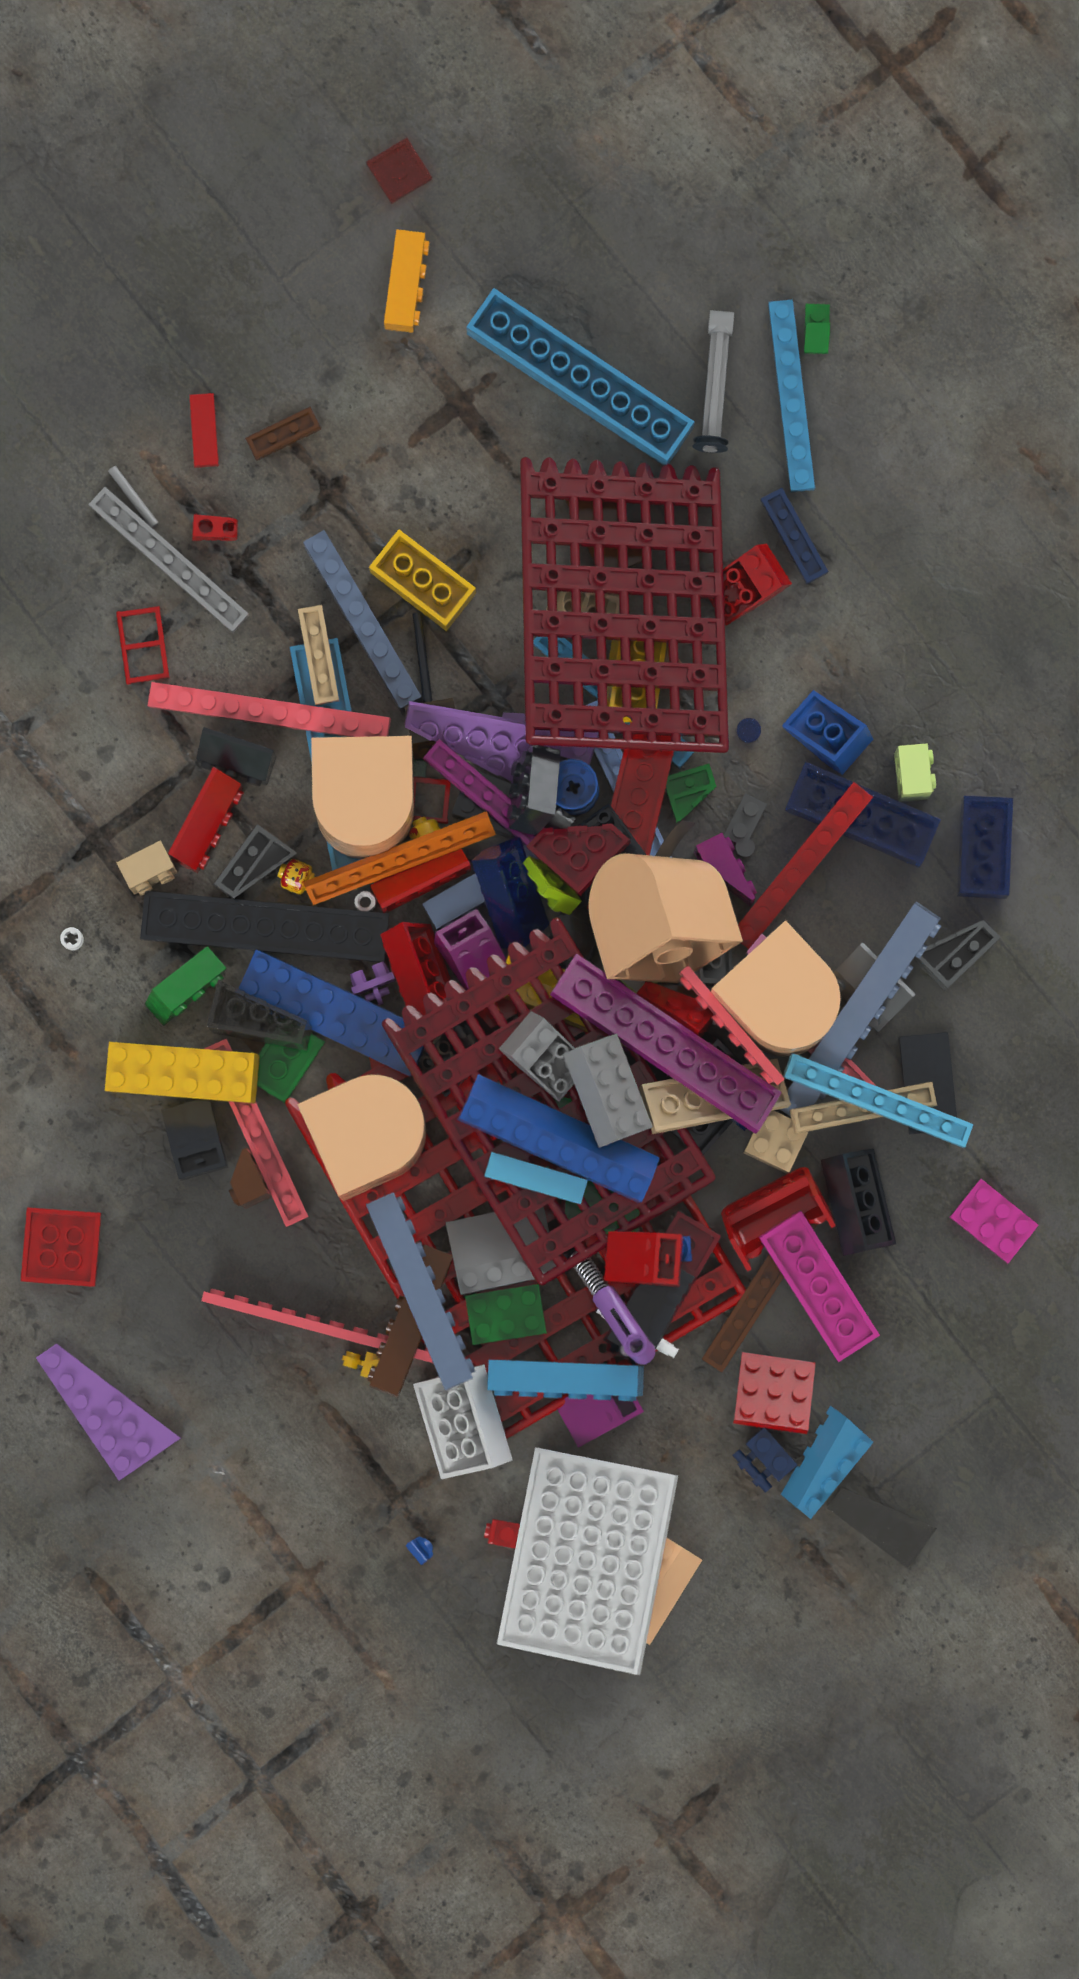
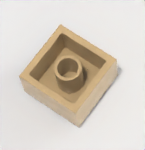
M161 840L117 862L125 881L134 895L137 893L140 896L144 895L145 892L153 890V885L159 882L162 885L175 879L174 875L178 873Z
M773 1110L769 1113L761 1129L756 1134L752 1133L743 1153L788 1174L808 1132L794 1134L791 1118Z

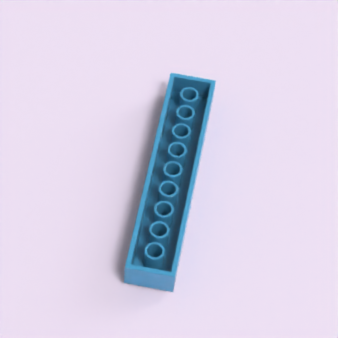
M495 288L492 289L466 327L468 336L663 466L671 462L694 428L695 421Z

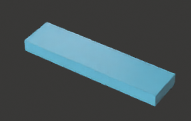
M493 1152L490 1154L484 1175L487 1178L577 1204L582 1202L588 1181Z

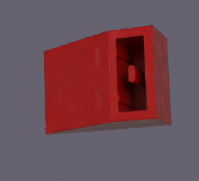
M767 543L754 546L723 569L725 625L731 624L792 585ZM709 599L715 608V600Z
M608 1231L604 1281L679 1287L683 1247L682 1234Z

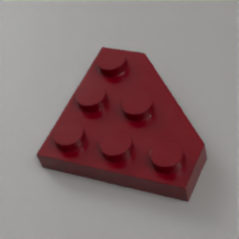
M602 824V826L588 827L587 825L572 826L566 829L543 828L526 847L581 896L593 883L596 874L603 864L610 858L619 855L631 841L613 824Z

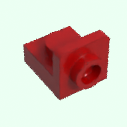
M492 1519V1524H486L484 1538H489L488 1544L515 1549L520 1524Z

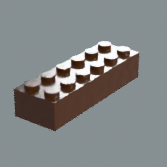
M424 1245L423 1249L426 1256L422 1260L425 1267L430 1265L436 1279L432 1283L435 1290L441 1289L453 1256ZM401 1295L395 1306V1311L398 1312L396 1319H390L385 1332L389 1335L387 1342H381L376 1354L377 1358H380L377 1367L372 1365L367 1377V1381L371 1382L370 1388L399 1398L422 1339L405 1296Z

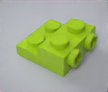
M531 856L526 858L523 864L528 870L527 875L538 886L537 891L544 898H547L548 906L555 912L561 911L570 915L581 903L578 894L542 861Z

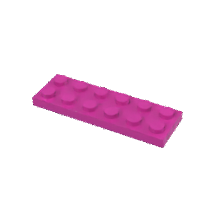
M801 1210L759 1236L764 1247L838 1362L880 1336Z

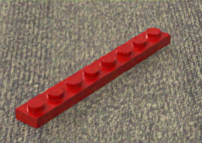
M853 782L738 923L743 940L741 944L746 948L750 949L873 798L872 795L857 783Z

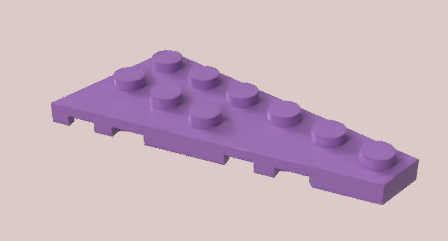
M409 701L404 723L405 728L430 741L437 742L440 739L454 752L464 756L468 761L513 783V776L511 775L512 765L531 746L526 743L525 721ZM535 730V735L550 736V731Z
M55 1344L36 1357L119 1481L181 1439V1437L152 1417L58 1344Z

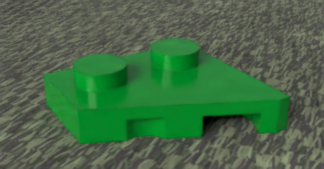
M710 764L669 775L666 792L676 823L681 822L717 787Z

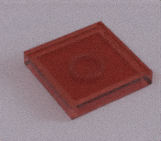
M408 138L403 139L366 162V165L391 204L432 180V176Z

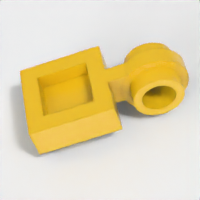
M347 1351L346 1355L342 1357V1360H344L343 1366L357 1369L358 1365L363 1366L360 1376L368 1377L372 1365L377 1367L380 1360L376 1354L367 1352L365 1360L362 1361L360 1360L361 1355Z

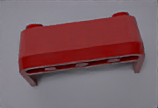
M807 1167L798 1168L727 1205L722 1210L721 1216L729 1240L747 1272L752 1270L748 1259L758 1257L764 1248L759 1236L799 1210L802 1211L810 1224L815 1223L818 1225L827 1220L831 1228L836 1226L831 1212Z

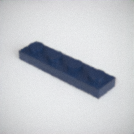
M783 488L761 498L762 505L806 585L828 574L829 571Z

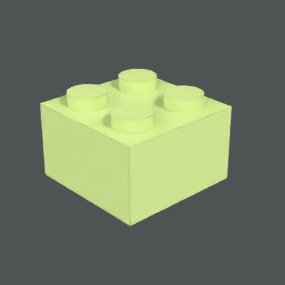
M928 743L898 746L894 753L899 802L928 799L932 792H934V789H936L935 774L930 772L931 764L934 763L933 751L928 750Z

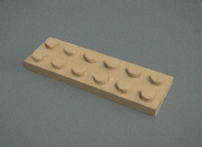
M778 1059L769 1060L782 1075ZM751 1064L742 1065L763 1079L760 1076L762 1070L757 1064L754 1066ZM675 1079L642 1084L639 1087L643 1103L653 1126L651 1128L652 1134L733 1119ZM784 1080L777 1086L771 1083L770 1085L782 1092L771 1111L788 1108L791 1102Z

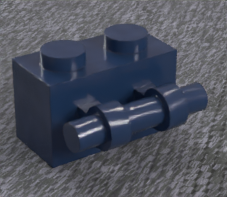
M761 1428L744 1443L751 1451L748 1455H745L740 1449L732 1455L738 1461L737 1465L741 1470L745 1469L752 1477L754 1485L756 1487L759 1486L765 1493L772 1487L767 1481L770 1475L777 1481H780L797 1466L794 1460L765 1428ZM755 1458L766 1468L761 1473L752 1463Z

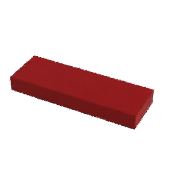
M214 393L190 395L194 467L219 466Z

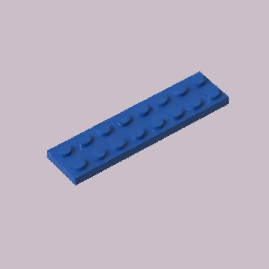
M258 949L255 950L236 994L405 1075L412 1076L382 1027V1021L389 1018L403 1029L405 1027L403 1017ZM423 1046L410 1053L416 1064H418L425 1049Z

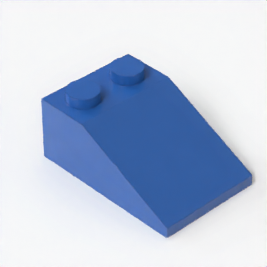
M814 690L782 725L788 733L822 762L841 775L845 773L873 740L867 725Z

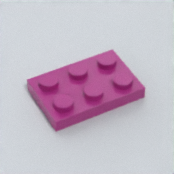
M982 1179L976 1183L950 1216L953 1221L1007 1264L1039 1226Z

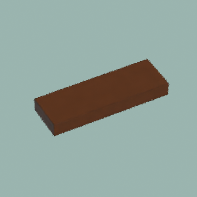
M310 406L245 439L256 461L320 431L321 426Z

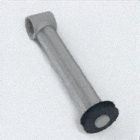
M710 310L708 325L710 344L702 436L694 437L693 441L695 444L692 445L695 450L701 452L722 453L728 450V447L725 445L729 442L721 437L729 338L733 333L734 312Z

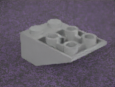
M531 1011L499 1050L557 1101H560L574 1085L563 1054L575 1048L548 1021Z

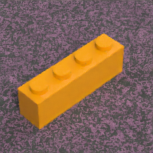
M396 229L384 318V328L387 330L413 333L414 325L419 326L420 311H416L417 302H422L423 288H420V279H425L427 266L423 264V256H428L430 241H426L425 233Z

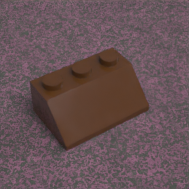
M248 1148L242 1149L230 1182L232 1189L229 1190V1193L236 1205H241L247 1209L271 1198L272 1195L252 1152Z

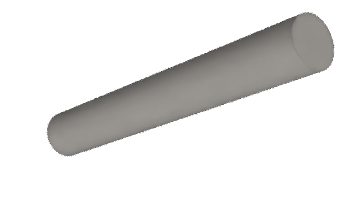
M116 466L109 469L110 475L152 529L155 528L159 522Z

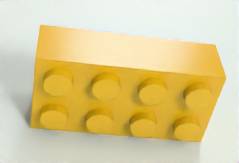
M399 529L369 566V571L373 576L445 631L450 628L476 595V588Z

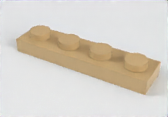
M322 605L298 609L315 706L338 702L339 696Z

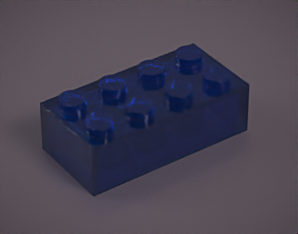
M964 796L961 799L957 897L1007 899L1009 896L1013 798Z

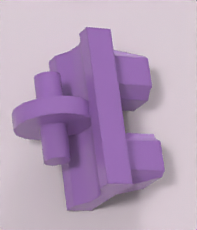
M384 961L372 966L376 977L372 980H366L363 970L350 974L353 985L351 989L354 995L358 996L373 990L372 993L365 995L366 1000L372 1001L376 999L378 1005L383 1004L381 997L390 994L388 987L378 990V987L395 981L393 972H389Z

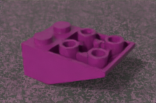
M720 833L696 845L694 854L697 860L705 861L716 868L722 876L727 890L747 905H753L757 891L751 880L746 881L744 877L745 867L740 858L735 859L733 855L735 848L730 838H725L723 833Z
M477 909L435 933V947L465 990L469 989L466 979V971L469 968H477L488 978L490 976L487 966L489 956L497 955L506 962V958L494 934Z
M587 1394V1399H570L568 1396L564 1398L565 1404L558 1409V1412L579 1448L644 1412L637 1398L636 1401H618L619 1396L612 1395V1400H594V1395Z

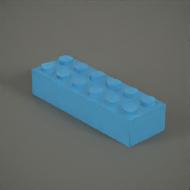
M489 1360L487 1390H494V1395L513 1396V1391H519V1396L537 1397V1392H544V1397L562 1398V1393H569L570 1399H587V1394L594 1395V1400H612V1395L619 1396L618 1401H636L637 1396H643L644 1366Z

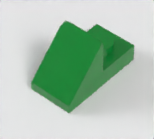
M830 304L805 305L804 353L828 354Z

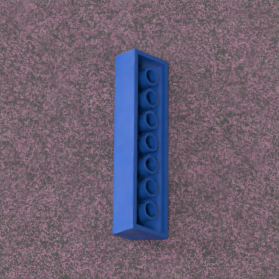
M479 1074L457 1119L637 1203L643 1201L660 1158L623 1140H618L599 1148L590 1125Z

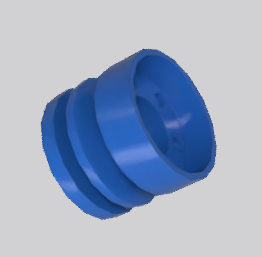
M568 759L561 761L559 765L556 809L558 810L561 807L572 816L587 813L594 807L599 797L600 788L596 773L589 764L582 760ZM574 784L575 787L580 786L577 789V794H574L573 792H568L570 791V785Z

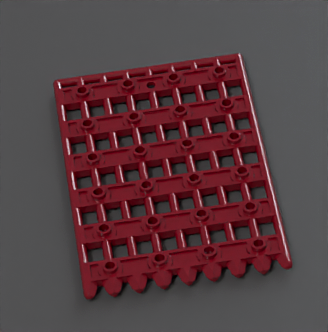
M523 457L520 460L526 743L542 746L711 753L728 752L729 733L720 470L717 467L711 468L706 481H702L697 468L694 465H690L685 469L683 479L678 480L673 466L667 464L662 467L659 478H654L650 466L644 462L638 466L635 477H630L626 464L619 461L614 465L611 476H607L603 464L599 460H595L590 464L588 474L585 475L582 473L578 461L574 458L566 463L564 473H559L555 461L548 457L542 462L540 472H535L530 458ZM531 498L545 499V518L531 517ZM555 499L569 500V519H555ZM579 501H593V521L579 520ZM602 502L617 503V522L603 521ZM626 503L641 505V523L627 522ZM650 504L664 505L665 524H651ZM674 506H688V525H674ZM698 507L712 508V527L698 526ZM532 544L546 545V564L532 563ZM556 545L570 546V565H556ZM580 546L594 547V566H580ZM604 548H618V568L604 567ZM628 549H642V569L628 568ZM651 550L666 551V570L652 569ZM675 551L689 552L690 571H676ZM699 552L713 553L714 572L699 571ZM532 590L547 591V610H533ZM557 591L571 592V612L557 611ZM581 592L595 593L596 613L581 612ZM605 594H619L620 614L605 613ZM629 595H643V615L629 614ZM653 596L667 597V616L653 615ZM677 597L691 598V617H677ZM700 598L715 600V618H701ZM533 636L548 637V657L534 656ZM558 638H572V658L558 657ZM582 639H596L597 659H582ZM606 640H620L621 660H606ZM630 641L644 642L645 661H630ZM654 642L668 643L669 662H654ZM678 643L692 644L693 664L678 663ZM702 644L716 645L717 665L702 664ZM534 683L549 684V704L535 703ZM559 684L573 685L574 705L559 704ZM583 685L597 686L598 706L583 705ZM607 686L621 687L622 707L607 706ZM631 687L646 688V708H632ZM655 688L670 689V709H656ZM679 690H694V710H680ZM703 691H717L718 711H704ZM629 717L631 724H625L623 718ZM535 730L550 731V736L535 735ZM560 731L574 732V737L560 736ZM584 732L598 733L599 738L584 737ZM608 733L623 734V739L608 738ZM632 734L647 735V740L632 739ZM657 735L671 736V741L657 740ZM681 736L695 737V742L681 741ZM705 737L719 738V743L705 742Z
M558 917L553 918L550 922L553 939H549L538 929L531 931L529 935L532 947L531 952L518 942L511 943L508 947L511 960L510 965L497 955L489 956L487 966L490 976L488 978L477 968H469L466 971L468 990H465L454 980L447 981L444 989L448 1002L444 1003L435 994L427 993L423 998L426 1015L423 1016L412 1006L404 1007L402 1017L405 1027L403 1029L392 1019L387 1018L382 1021V1027L540 1286L547 1284L606 1248L608 1235L603 1228L616 1221L619 1228L614 1231L632 1232L716 1179L713 1170L687 1128L677 1129L687 1148L674 1155L662 1135L665 1132L652 1134L651 1128L621 1139L640 1149L654 1139L666 1159L665 1162L656 1167L653 1179L641 1203H637L615 1192L611 1194L609 1189L593 1182L602 1200L590 1207L583 1196L581 1204H577L581 1213L569 1220L556 1197L525 1188L522 1190L520 1187L508 1183L506 1184L513 1196L500 1203L488 1183L491 1178L484 1177L491 1152L535 1165L531 1158L532 1154L507 1142L496 1147L487 1133L457 1120L461 1110L448 1117L436 1096L449 1089L462 1109L467 1098L457 1083L469 1076L475 1082L477 1075H481L479 1070L492 1063L503 1081V1086L529 1098L539 1093L547 1106L590 1125L575 1085L567 1092L572 1102L559 1108L554 1098L524 1072L512 1079L500 1059L505 1054L499 1048L531 1011L543 1017L552 1026L556 1025L560 1034L574 1048L610 1036L578 1014L589 1033L576 1040L564 1021L565 1018L575 1012L554 997L550 998L538 976L551 969L558 981L564 973L559 965L570 957L573 958L576 953L584 958ZM530 982L542 1002L530 1011L517 991L518 988ZM509 995L521 1015L510 1023L506 1021L495 1003ZM485 1008H488L500 1028L486 1036L474 1016ZM465 1020L478 1042L466 1049L453 1029ZM444 1033L457 1053L445 1062L432 1040ZM422 1046L436 1066L425 1074H422L410 1054ZM627 1047L636 1062L630 1066L638 1090L642 1084L657 1082L658 1079L647 1061ZM474 1131L488 1152L474 1160L462 1138ZM553 1164L556 1169L555 1171L583 1178ZM701 1169L704 1176L691 1183L688 1177ZM680 1182L683 1189L670 1196L667 1189ZM659 1195L662 1202L649 1209L646 1202ZM611 1203L618 1205L616 1212L610 1211L609 1205ZM547 1204L560 1223V1226L550 1232L546 1231L535 1211ZM637 1208L640 1215L628 1222L625 1215ZM527 1217L539 1237L527 1246L514 1226L515 1223ZM595 1234L598 1241L585 1247L582 1241ZM574 1247L577 1254L564 1261L561 1254ZM553 1260L556 1266L543 1274L540 1267Z

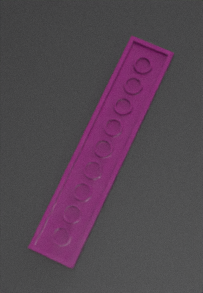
M577 953L550 993L552 997L608 1035L617 1034L620 1043L755 1134L761 1129L782 1093L615 979H607L605 972Z

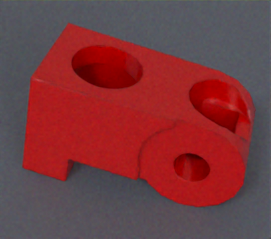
M194 514L192 541L237 540V519Z

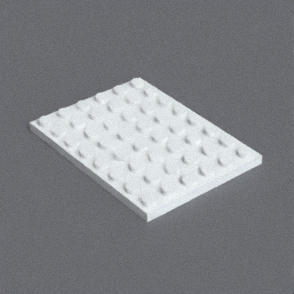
M535 1447L497 1644L640 1675L678 1476Z

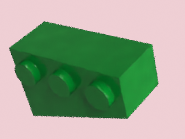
M207 946L154 987L145 1005L159 1022L165 1026L175 1016L177 1017L184 1012L192 1001L196 1002L203 997L206 989L210 986L213 988L224 979L223 974L226 967Z

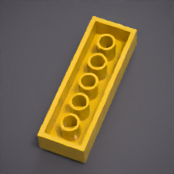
M109 1042L105 1091L256 1104L260 1055L246 1052Z

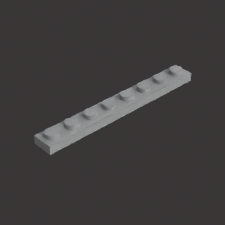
M106 487L89 503V506L232 633L249 617V613Z

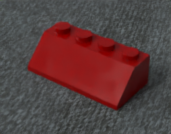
M212 768L168 852L172 861L196 873L200 869L204 870L210 860V856H208L210 849L217 847L222 836L219 834L223 825L228 826L233 816V813L230 812L234 804L238 805L244 795V792L241 791L243 788L241 783L217 768Z
M461 848L375 881L374 884L370 885V888L382 912L388 913L470 872L471 865Z
M401 922L380 934L383 948L389 957L391 970L396 977L399 993L403 997L405 1005L414 1007L424 1016L426 1011L423 998L427 993L435 994L444 1003L448 1002L444 986L451 979L443 957L434 945L435 935L431 924Z

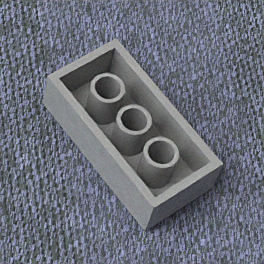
M617 1034L588 1043L563 1054L599 1148L653 1127Z

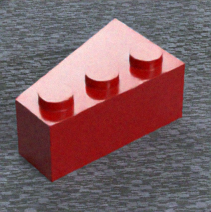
M646 981L636 993L701 1038L713 1023L711 1017L714 1014L708 1007L703 1009L693 997Z

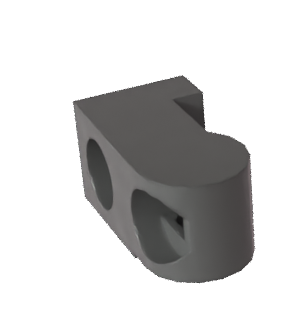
M560 807L556 811L555 816L549 821L547 828L566 829L577 826L578 822L575 817Z

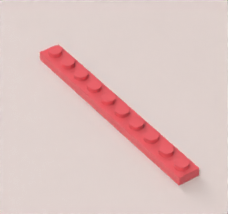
M151 682L147 705L148 707L345 737L388 736L391 722L390 717Z
M212 1288L210 1293H203L201 1300L202 1302L378 1349L381 1342L386 1343L389 1337L378 1333L377 1338L367 1335L368 1330L354 1327L353 1331L343 1329V1323L330 1320L329 1325L320 1323V1317L306 1314L305 1318L296 1316L297 1311L283 1307L281 1312L272 1310V1304L258 1301V1305L249 1304V1298L235 1295L234 1299L224 1297L225 1292ZM425 1347V1350L417 1349L415 1359L433 1363L427 1347Z

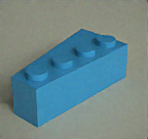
M832 1406L826 1412L829 1416L824 1425L820 1424L815 1432L818 1436L811 1447L807 1446L803 1453L804 1461L801 1466H796L781 1493L786 1500L810 1519L873 1444V1441Z

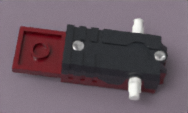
M680 1211L677 1212L666 1231L669 1234H682L683 1237L690 1236L692 1261L681 1262L679 1287L635 1284L625 1301L626 1307L648 1340L654 1345L655 1350L657 1349L659 1352L667 1356L670 1355L673 1358L679 1349L663 1339V1336L721 1235ZM598 1309L596 1313L600 1314L601 1317L604 1318ZM622 1322L621 1324L623 1325L627 1333L630 1335L631 1333L629 1332L625 1324ZM610 1328L603 1339L607 1343L606 1350L628 1360L627 1363L631 1365H640L625 1353L622 1344ZM643 1345L636 1349V1353L643 1348Z

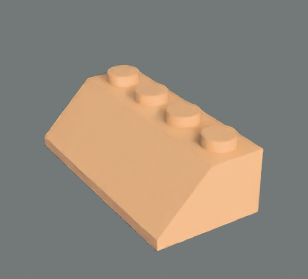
M667 1537L646 1641L649 1645L702 1562V1559Z

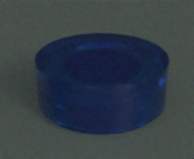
M753 718L741 720L737 726V736L744 743L757 741L761 734L759 722Z

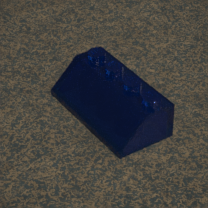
M520 837L484 849L472 860L473 869L480 884L481 893L484 896L501 948H508L513 942H518L523 947H526L530 943L529 935L531 931L538 929L542 932L549 925L536 883L527 875L528 870L523 864L527 856Z

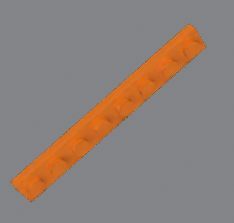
M486 811L392 847L380 854L366 857L304 881V886L312 904L315 905L496 835Z

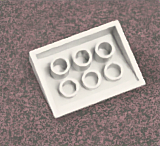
M485 1365L474 1367L476 1372L472 1373V1380L446 1391L439 1377L413 1384L441 1479L494 1468L512 1461L492 1390H487L488 1375Z

